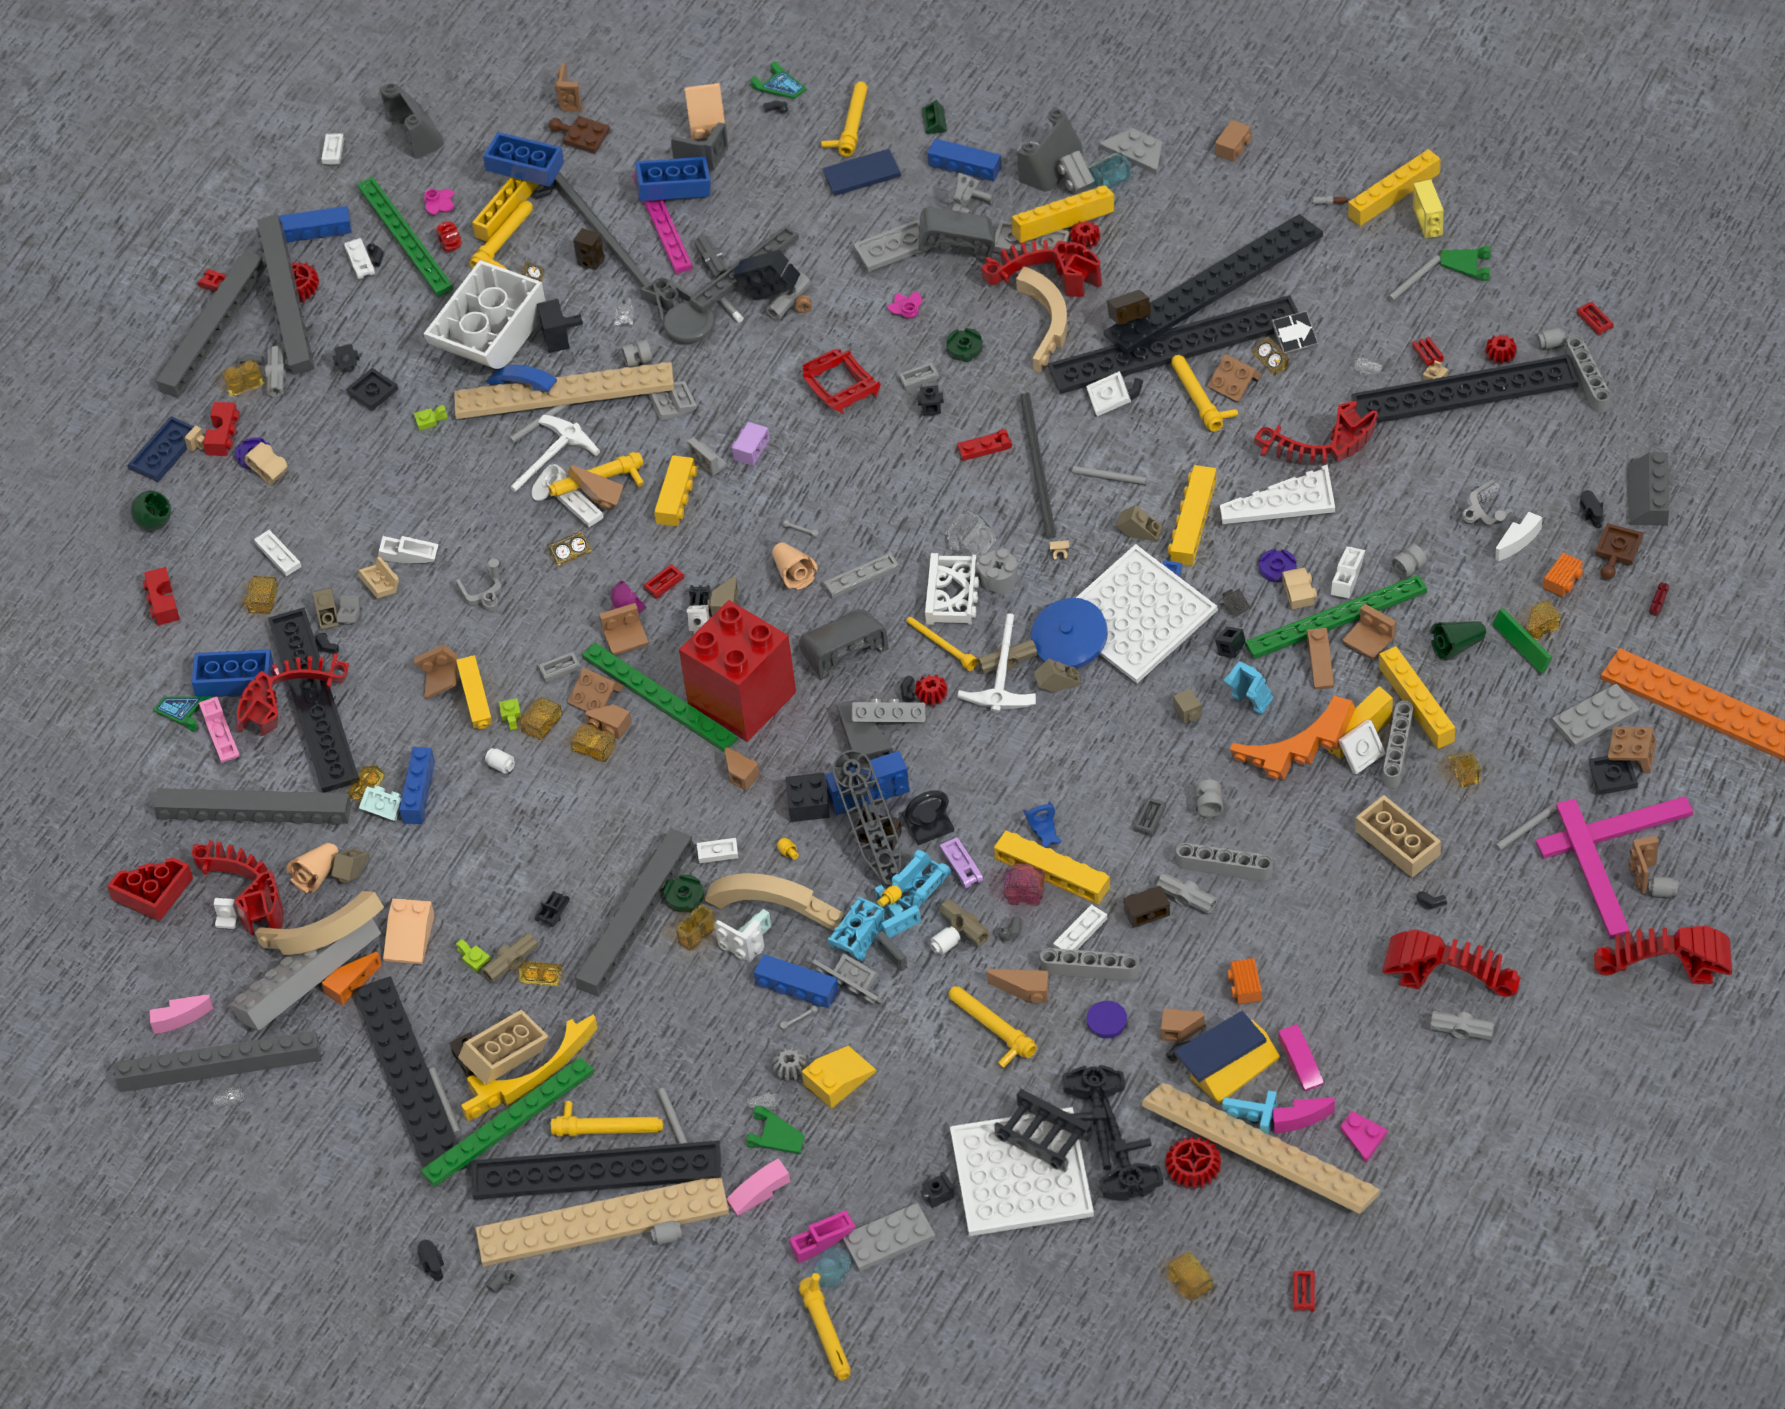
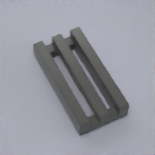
M1148 797L1134 825V832L1139 830L1141 834L1149 833V836L1152 837L1166 809V802ZM1151 803L1154 804L1144 826H1141ZM1158 806H1160V807H1159V810H1158V812H1157V814H1156V816H1155V818H1154V820H1153V822H1152V824H1151V827L1148 828L1149 825H1150V823H1151V821H1152V818H1153V816H1154V814H1155V812H1156V810H1157V808H1158Z
M883 931L879 932L876 936L878 947L900 971L907 969L906 955Z

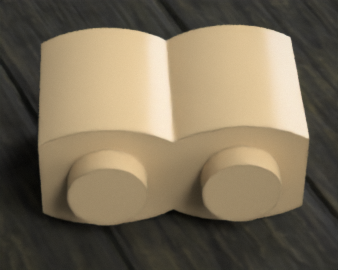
M260 442L245 456L244 461L265 482L272 485L286 473L288 468L287 462L283 457L275 455L270 445Z
M1305 567L1282 572V581L1291 609L1314 605L1317 593L1315 587H1311L1312 577L1310 572L1307 573Z

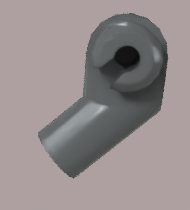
M246 354L238 359L237 366L240 369H247L253 364L262 365L264 357Z

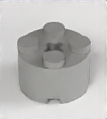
M1002 548L980 557L979 573L981 586L988 592L989 590L994 591L995 594L1007 593L1015 587L1018 581L1017 561L1012 554L1008 553V550Z

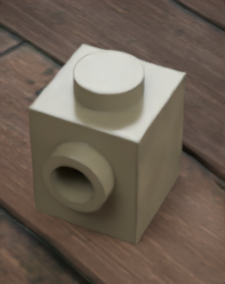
M1191 688L1173 696L1174 709L1184 724L1202 717L1201 703Z

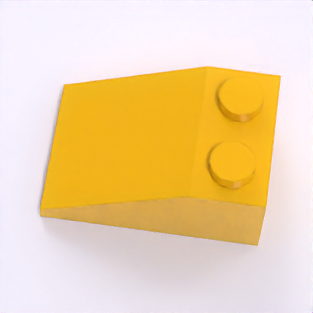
M850 1046L817 1058L802 1070L804 1085L831 1109L876 1073V1069Z

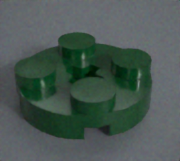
M965 328V331L957 329L947 337V353L953 358L964 362H970L983 349L981 335L974 329Z
M679 875L680 878L669 880L664 888L667 906L676 911L694 912L704 899V889L699 879L692 875ZM684 891H687L688 893L685 896L679 894L680 892L683 893Z

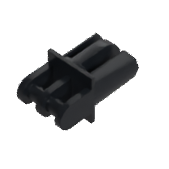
M1585 490L1582 492L1579 502L1585 514L1584 520H1590L1595 528H1600L1603 521V502L1599 503L1593 492Z
M690 585L689 606H694V604L695 606L707 605L710 597V585H707V587H702V585L694 587Z
M552 891L546 902H541V907L535 915V921L541 920L543 924L548 923L550 927H554L558 921H561L560 915L568 905L570 898Z
M422 1240L417 1247V1254L424 1273L430 1272L435 1281H441L443 1279L441 1266L444 1265L442 1255L437 1247L433 1245L432 1241Z

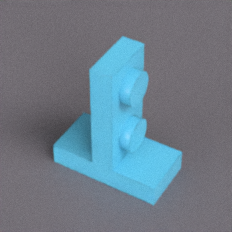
M882 885L875 888L877 901L882 898L881 894L885 890ZM896 903L886 904L882 907L890 918L881 923L882 931L889 938L921 922L920 910L916 905L903 911L900 904L896 905Z
M1268 1091L1265 1104L1224 1097L1223 1111L1228 1116L1261 1122L1260 1129L1269 1135L1273 1121V1108H1276L1277 1092Z

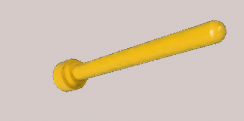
M913 617L907 618L906 621L909 625L958 658L962 667L972 671L977 666L978 659L975 656L962 653Z

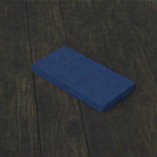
M890 149L822 168L834 196L901 177V172Z
M170 416L128 464V469L159 482L187 450L184 437L195 426Z
M1240 1011L1175 1050V1055L1200 1083L1266 1043V1037L1243 1011Z

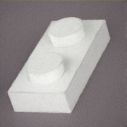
M326 134L322 154L323 164H340L344 143L343 134Z
M736 838L697 843L699 864L739 858Z

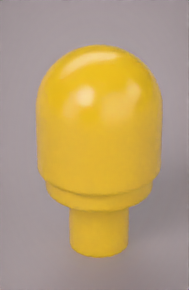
M781 838L777 842V849L783 856L791 857L793 860L799 857V854L796 852V846L790 839Z
M896 885L888 887L881 894L882 898L877 901L878 905L883 907L886 904H894L902 896L901 889Z

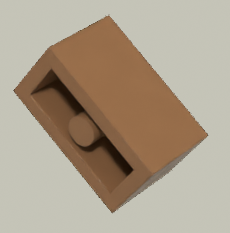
M1231 120L1215 142V155L1234 162L1238 156L1242 155L1245 146L1249 145L1252 140L1251 127Z

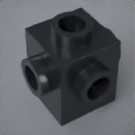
M352 343L334 347L336 355L332 357L335 366H339V369H343L344 372L353 370L360 359L358 351L353 350ZM344 355H349L348 361H343Z
M938 385L920 387V395H917L918 406H922L923 416L941 414V403H944L943 392L939 393Z

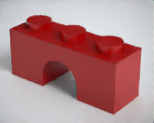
M214 402L210 416L213 427L218 429L206 430L203 442L206 455L228 456L229 450L233 447L232 438L233 435H236V422L240 419V411L237 410L235 403Z
M166 567L144 572L146 580L142 582L145 592L149 591V594H146L148 605L153 606V608H149L152 619L156 618L158 626L180 620L173 594L163 596L173 592Z

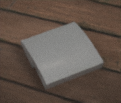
M685 381L674 382V390L649 393L648 395L660 420L671 419L697 408Z

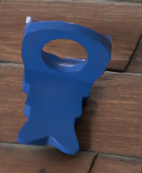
M1050 801L1048 804L1035 807L1028 812L1023 810L1028 823L1031 825V829L1037 834L1038 839L1042 841L1043 847L1047 848L1052 844H1060L1062 842L1056 835L1053 820L1055 808ZM1040 811H1047L1039 816H1035Z

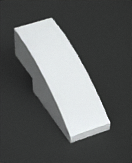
M1528 512L1521 524L1513 522L1496 547L1495 560L1501 561L1527 546L1541 531L1542 517Z
M383 536L378 557L380 556L385 561L399 563L434 562L438 544L404 536L401 537V540Z
M1346 547L1337 566V573L1332 581L1331 595L1350 598L1361 569L1365 550Z

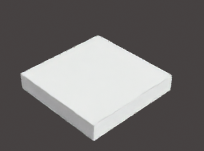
M1120 371L1086 386L1097 417L1131 402Z
M1368 719L1338 740L1354 774H1358L1386 754L1372 721Z

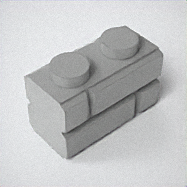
M1080 151L1071 153L1059 160L1058 171L1061 175L1064 174L1066 186L1069 191L1072 190L1073 194H1077L1094 185L1095 180Z

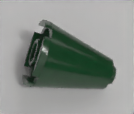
M1479 621L1438 622L1430 630V634H1433L1434 640H1431V645L1436 655L1440 659L1444 658V661H1447L1483 640L1486 628Z

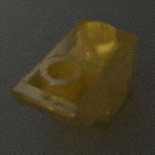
M1548 600L1537 604L1531 608L1527 632L1535 640L1540 639L1543 635L1553 632L1560 627L1561 614Z
M1463 751L1447 756L1461 788L1480 783L1481 768L1473 753Z

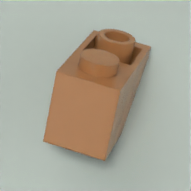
M616 705L589 710L585 713L587 726L619 740L632 724L630 711Z
M727 747L725 749L730 783L747 791L760 776L758 763L753 759L744 757L740 752L733 751Z
M1175 1008L1163 1009L1161 1040L1183 1042L1204 1028V1012L1196 1010L1185 1011Z

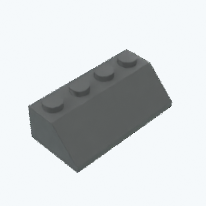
M1649 452L1629 464V525L1668 526V453Z

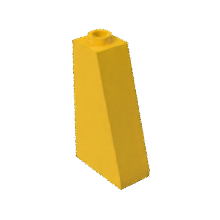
M473 655L457 659L459 676L473 728L485 729L492 725V719L476 657Z
M1380 686L1376 688L1355 708L1345 735L1367 719L1372 721L1376 732L1392 722L1393 698ZM1339 746L1338 750L1333 748L1328 750L1339 759L1345 756L1341 746Z

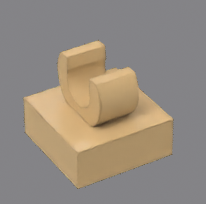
M1435 360L1434 364L1429 365L1423 373V380L1446 377L1448 369L1442 367V363Z
M195 425L184 437L187 449L192 452L197 447L201 450L204 449L203 442L205 437L203 436L202 429Z
M1069 540L1050 542V552H1054L1053 559L1057 560V554L1061 552L1064 554V560H1066L1068 557L1067 551H1069Z

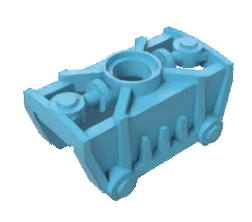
M1239 661L1231 673L1224 679L1225 684L1232 690V698L1241 701L1247 696L1254 706V711L1260 715L1264 714L1273 696L1271 695V690L1265 684L1266 680L1254 667Z
M919 849L915 852L913 860L902 872L892 877V885L898 886L902 893L909 892L910 895L903 897V899L900 898L896 902L907 909L914 905L918 908L924 905L925 900L939 885L943 884L947 876L951 875L950 867L944 863L939 865L931 860L926 852ZM930 865L931 873H926L922 876V871ZM924 883L921 888L918 889L916 887L917 884Z
M858 897L856 903L851 905L850 911L843 921L834 929L832 936L828 938V945L833 949L841 948L847 952L849 951L853 958L862 961L865 959L866 951L875 940L877 934L882 931L881 923L885 921L884 908ZM873 909L876 910L873 916L867 917L866 913L872 912ZM858 921L861 923L859 927H853ZM856 934L857 939L851 947L848 946V938H852Z

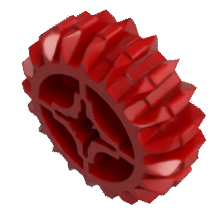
M301 261L298 263L292 262L299 299L305 302V299H311V295H316L319 287V277L316 270H314L312 265L309 266L307 262L304 264Z
M1191 1135L1190 1140H1186L1183 1137L1182 1142L1176 1141L1174 1143L1175 1146H1170L1169 1152L1166 1154L1165 1167L1172 1182L1177 1181L1178 1187L1184 1184L1186 1189L1192 1186L1195 1190L1199 1185L1204 1188L1205 1183L1211 1185L1212 1179L1216 1180L1218 1177L1217 1173L1221 1171L1222 1161L1220 1152L1216 1150L1215 1144L1210 1145L1208 1139L1202 1141L1201 1137L1195 1140Z

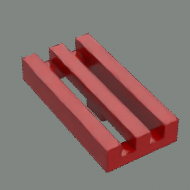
M1592 301L1577 309L1576 314L1598 336L1602 332H1607L1608 328L1610 330L1614 328V323Z
M1426 337V341L1419 339V343L1416 341L1412 342V347L1426 366L1434 364L1435 360L1438 362L1444 361L1443 354L1430 337Z
M670 564L646 582L643 588L645 591L648 590L649 594H653L654 598L657 599L683 580L684 574Z
M1293 1271V1311L1302 1309V1312H1306V1309H1310V1312H1315V1271ZM1298 1276H1302V1303H1298ZM1306 1276H1310V1304L1306 1303Z

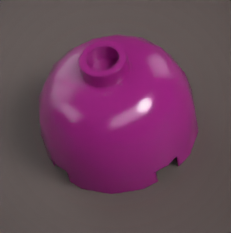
M620 580L613 587L610 593V599L613 603L612 609L636 603L638 613L640 614L647 608L623 580Z

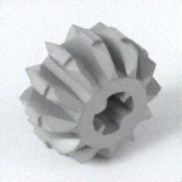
M793 1046L790 1050L784 1047L783 1052L777 1051L776 1057L773 1058V1070L780 1079L785 1077L787 1082L790 1078L796 1081L797 1076L803 1077L802 1070L807 1067V1058L800 1049L795 1051Z

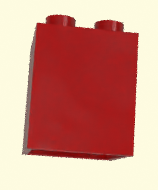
M730 600L679 649L688 704L746 742L796 693L789 635Z

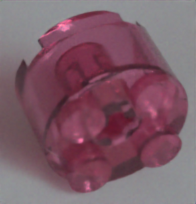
M1028 864L1012 865L1010 870L1007 868L1005 870L1003 895L1008 899V903L1010 905H1019L1020 902H1024L1031 906L1039 905L1044 892L1045 873L1043 870L1040 869L1039 872L1034 870L1035 866Z

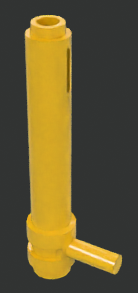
M859 81L854 85L844 131L841 133L840 140L822 141V148L838 147L839 153L845 157H849L855 152L858 140L857 132L868 90L866 83Z
M527 200L521 202L485 245L480 246L470 259L469 264L472 268L481 260L507 269V267L494 261L493 258L495 253L533 211L531 202Z
M1176 355L1172 358V367L1197 407L1199 416L1207 429L1212 432L1218 431L1223 426V419L1238 416L1237 409L1218 412L1216 406L1210 402L1185 358L1181 355Z
M631 452L627 456L622 455L614 461L587 470L607 479L619 474L630 473L638 487L644 485V481L637 471L643 466V459L639 452ZM570 476L555 481L548 486L549 494L555 497L580 489Z
M954 986L950 989L948 994L950 1000L1004 1040L1007 1046L1011 1048L998 1062L1001 1068H1004L1017 1054L1026 1058H1030L1035 1054L1037 1045L1030 1037H1026L1025 1033L1013 1028L963 988Z
M571 1101L565 1102L563 1116L551 1119L552 1135H557V1137H563L567 1134L570 1137L577 1136L578 1134L659 1133V1131H663V1119H659V1117L577 1118V1116H571L573 1105Z
M814 1273L812 1277L805 1278L799 1283V1292L803 1297L805 1307L809 1309L835 1377L839 1380H845L850 1377L851 1369L824 1304L825 1298L820 1291L819 1285L820 1275Z

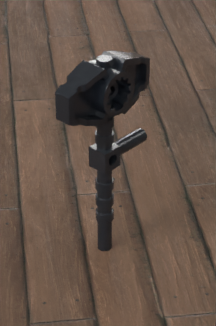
M1084 1065L1063 1074V1092L1085 1100L1091 1098L1092 1112L1070 1114L1083 1121H1092L1093 1125H1096L1097 1141L1103 1169L1109 1170L1111 1169L1105 1127L1106 1112L1102 1106L1101 1099L1113 1096L1125 1089L1124 1073L1103 1065L1088 1068Z
M1104 1098L1101 1102L1106 1112V1123L1111 1132V1139L1114 1141L1113 1150L1116 1159L1119 1160L1121 1165L1099 1180L1103 1198L1129 1201V1198H1136L1139 1195L1145 1197L1164 1184L1160 1167L1143 1163H1134L1131 1166L1128 1151L1152 1146L1151 1140L1147 1138L1126 1143L1125 1139L1122 1140L1109 1100Z

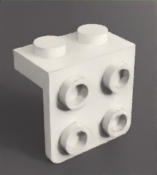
M719 920L714 923L718 945L721 949L728 950L734 953L737 958L751 962L757 954L763 951L764 940L760 922L753 920L743 933Z

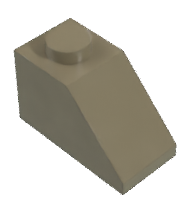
M731 577L712 591L711 599H708L707 604L712 616L728 600L736 604L738 593L736 577Z
M354 848L336 853L332 876L337 877L338 881L345 883L357 879L369 859L370 853Z

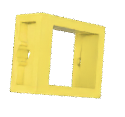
M1432 180L1414 183L1413 209L1425 239L1443 235L1444 210Z

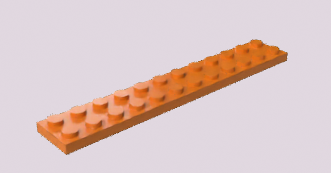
M1621 648L1618 649L1601 674V680L1612 685L1617 684L1621 689L1785 761V721Z

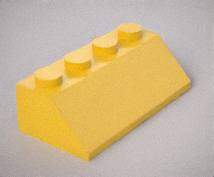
M1252 1019L1251 1021L1266 1037V1043L1200 1083L1191 1074V1080L1218 1105L1223 1102L1224 1097L1228 1098L1280 1058L1267 1033Z

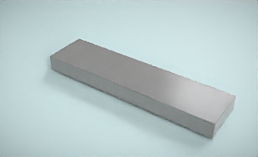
M890 552L823 582L833 599L897 571L900 567Z

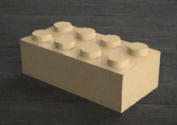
M1385 795L1355 818V832L1412 878L1441 855V841Z
M521 1009L466 1041L458 1058L487 1085L541 1053L549 1036Z

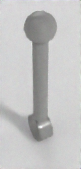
M784 520L782 523L784 527L789 526L809 533L814 538L819 536L818 530H809L791 524L788 520Z
M813 1005L810 1010L792 1020L781 1022L780 1028L787 1030L788 1026L811 1013H816L818 1007Z

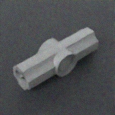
M800 273L801 275L793 290L780 293L766 308L771 318L775 320L780 319L789 308L795 307L796 298L811 284L805 274Z
M273 346L268 350V364L265 365L267 393L273 398L280 397L283 394L284 379H286L284 352L278 346Z
M1165 873L1161 875L1157 883V887L1161 886L1164 893L1174 897L1175 901L1183 907L1192 906L1209 914L1213 912L1217 904L1216 897L1201 891L1192 881L1186 880L1183 882Z
M1434 1011L1430 1029L1452 1033L1458 1039L1476 1037L1492 1040L1495 1022L1475 1019L1466 1012H1458L1456 1015Z

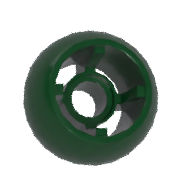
M144 491L137 495L131 504L130 511L133 521L141 529L147 531L161 529L171 517L170 502L163 494L157 491Z

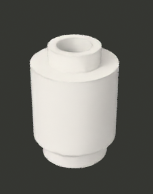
M491 748L485 756V762L488 763V766L504 774L512 771L515 766L514 757L500 749Z
M952 926L944 928L930 939V947L934 953L943 955L958 944L960 935Z

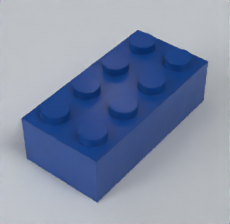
M501 132L496 133L483 155L485 169L488 172L549 187L564 164L562 147Z
M706 157L635 161V181L639 201L710 196L711 180Z
M271 650L195 653L192 674V686L195 696L242 695L248 684L255 680V677L261 671L273 677L271 666L274 665Z
M900 751L870 760L884 800L910 792L908 771ZM853 767L849 768L851 773L856 772ZM862 770V774L869 775V771ZM833 772L825 774L828 799L835 815L847 813ZM872 773V776H871V780H870V781L875 780V779H874V776H873V773ZM877 784L869 787L872 799H880L881 795ZM840 786L841 792L847 790ZM852 794L843 796L848 810L856 807ZM868 795L864 796L865 801L870 805ZM857 798L859 807L863 808V806H862V804H861V803H862V799H861V798Z

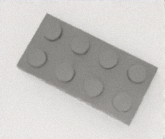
M919 219L853 244L855 252L868 272L923 252L918 250Z
M1000 220L995 234V247L993 251L1001 252L1002 249H1005L1007 254H1010V246L1014 245L1017 254L1021 256L1020 242L1012 235V222ZM1058 230L1024 242L1027 253L1032 252L1031 241H1036L1037 250L1044 249L1043 240L1048 241V249H1053L1058 241H1066L1068 243L1070 231Z
M1615 684L1553 717L1552 723L1576 749L1639 715L1640 709Z
M915 1203L851 1231L842 1240L857 1269L861 1272L933 1241L936 1237L919 1204Z

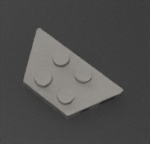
M1132 128L1099 143L1100 149L1115 154V156L1157 175L1161 158L1160 154L1162 152V141Z

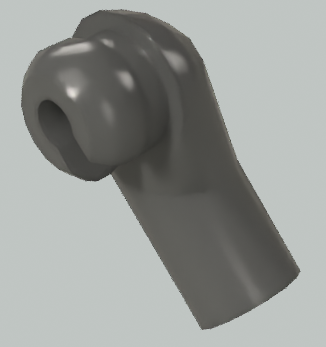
M1014 916L1012 918L1010 928L1004 927L999 930L998 934L1002 940L1009 941L1019 935L1022 923L1020 917Z
M513 1270L499 1271L489 1282L487 1288L495 1293L501 1285L514 1283L517 1279V1273Z

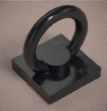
M931 790L916 796L907 805L905 811L902 812V816L918 845L954 832V826L946 813L949 799L942 791ZM937 798L935 800L919 805L921 802L927 799Z

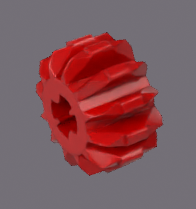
M1087 220L1083 223L1079 221L1078 224H1073L1070 232L1071 242L1082 244L1090 249L1093 246H1097L1101 238L1098 225H1095L1093 221L1088 223Z
M445 221L437 225L436 236L442 249L446 252H452L460 248L462 243L461 237L455 224L451 221Z
M1499 334L1498 337L1493 335L1491 339H1488L1485 353L1488 360H1493L1494 364L1500 362L1502 365L1504 362L1510 363L1511 359H1514L1516 356V343L1514 338L1508 337V334L1506 336Z
M928 674L927 677L921 676L920 681L916 682L915 695L918 697L919 702L925 703V706L931 703L934 707L936 702L941 704L942 699H946L948 686L943 677L939 678L937 674L935 676Z

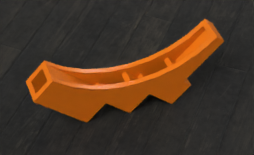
M1333 696L1323 714L1303 732L1279 743L1262 746L1232 743L1230 747L1232 756L1239 762L1247 761L1258 768L1263 767L1267 777L1270 779L1285 780L1293 760L1300 765H1311L1320 745L1328 750L1331 748L1339 749L1340 744L1338 740L1345 735L1355 711L1352 700Z

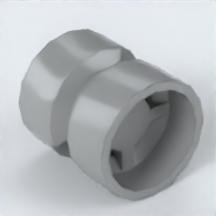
M646 339L636 342L635 345L621 346L627 367H636L639 363L647 364L653 362L651 350Z
M1411 544L1403 552L1391 558L1390 562L1394 572L1399 577L1406 579L1415 570H1419L1426 565L1427 558L1419 546Z
M1211 779L1199 782L1196 785L1198 813L1205 817H1214L1222 813L1221 784Z

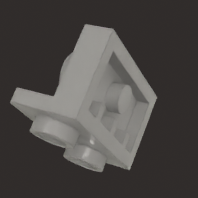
M694 437L688 440L690 456L709 473L715 475L727 466L723 459L701 441L698 442Z

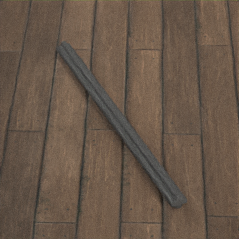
M1026 392L1020 395L1046 538L1050 539L1056 537V531L1030 393Z

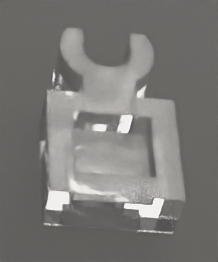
M629 298L626 304H622L621 299H619V308H615V327L633 326L634 310L631 299Z

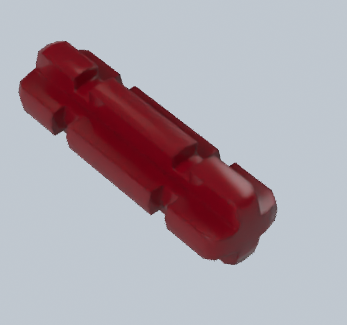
M1659 583L1658 590H1656L1652 601L1653 603L1649 608L1651 615H1659L1669 590L1667 583Z

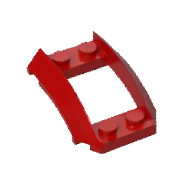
M833 349L803 365L802 376L811 389L823 402L844 414V407H849L852 403L864 399L868 395L876 398L881 386L879 381H874L873 377L858 364L851 355L850 350L841 352V349ZM842 363L857 383L832 396L819 384L815 376H819L824 371L835 368Z

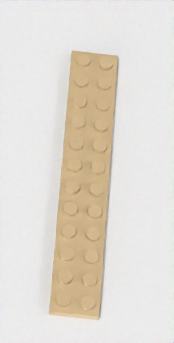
M672 362L556 377L557 382L548 392L533 390L531 384L522 382L455 391L456 419L670 391L674 390Z
M1161 1083L1143 1099V1107L1358 1214H1361L1379 1196L1380 1189L1372 1184L1364 1182L1352 1174L1345 1173L1334 1165L1327 1164L1317 1157L1281 1141L1279 1138L1264 1133L1261 1129L1246 1124L1242 1120L1228 1116L1226 1112L1218 1110L1206 1102L1199 1101L1191 1097L1190 1094L1183 1093L1169 1084Z
M711 1178L476 1227L482 1265L484 1267L651 1231L650 1229H654V1224L667 1221H679L681 1225L728 1215L729 1210L722 1178Z

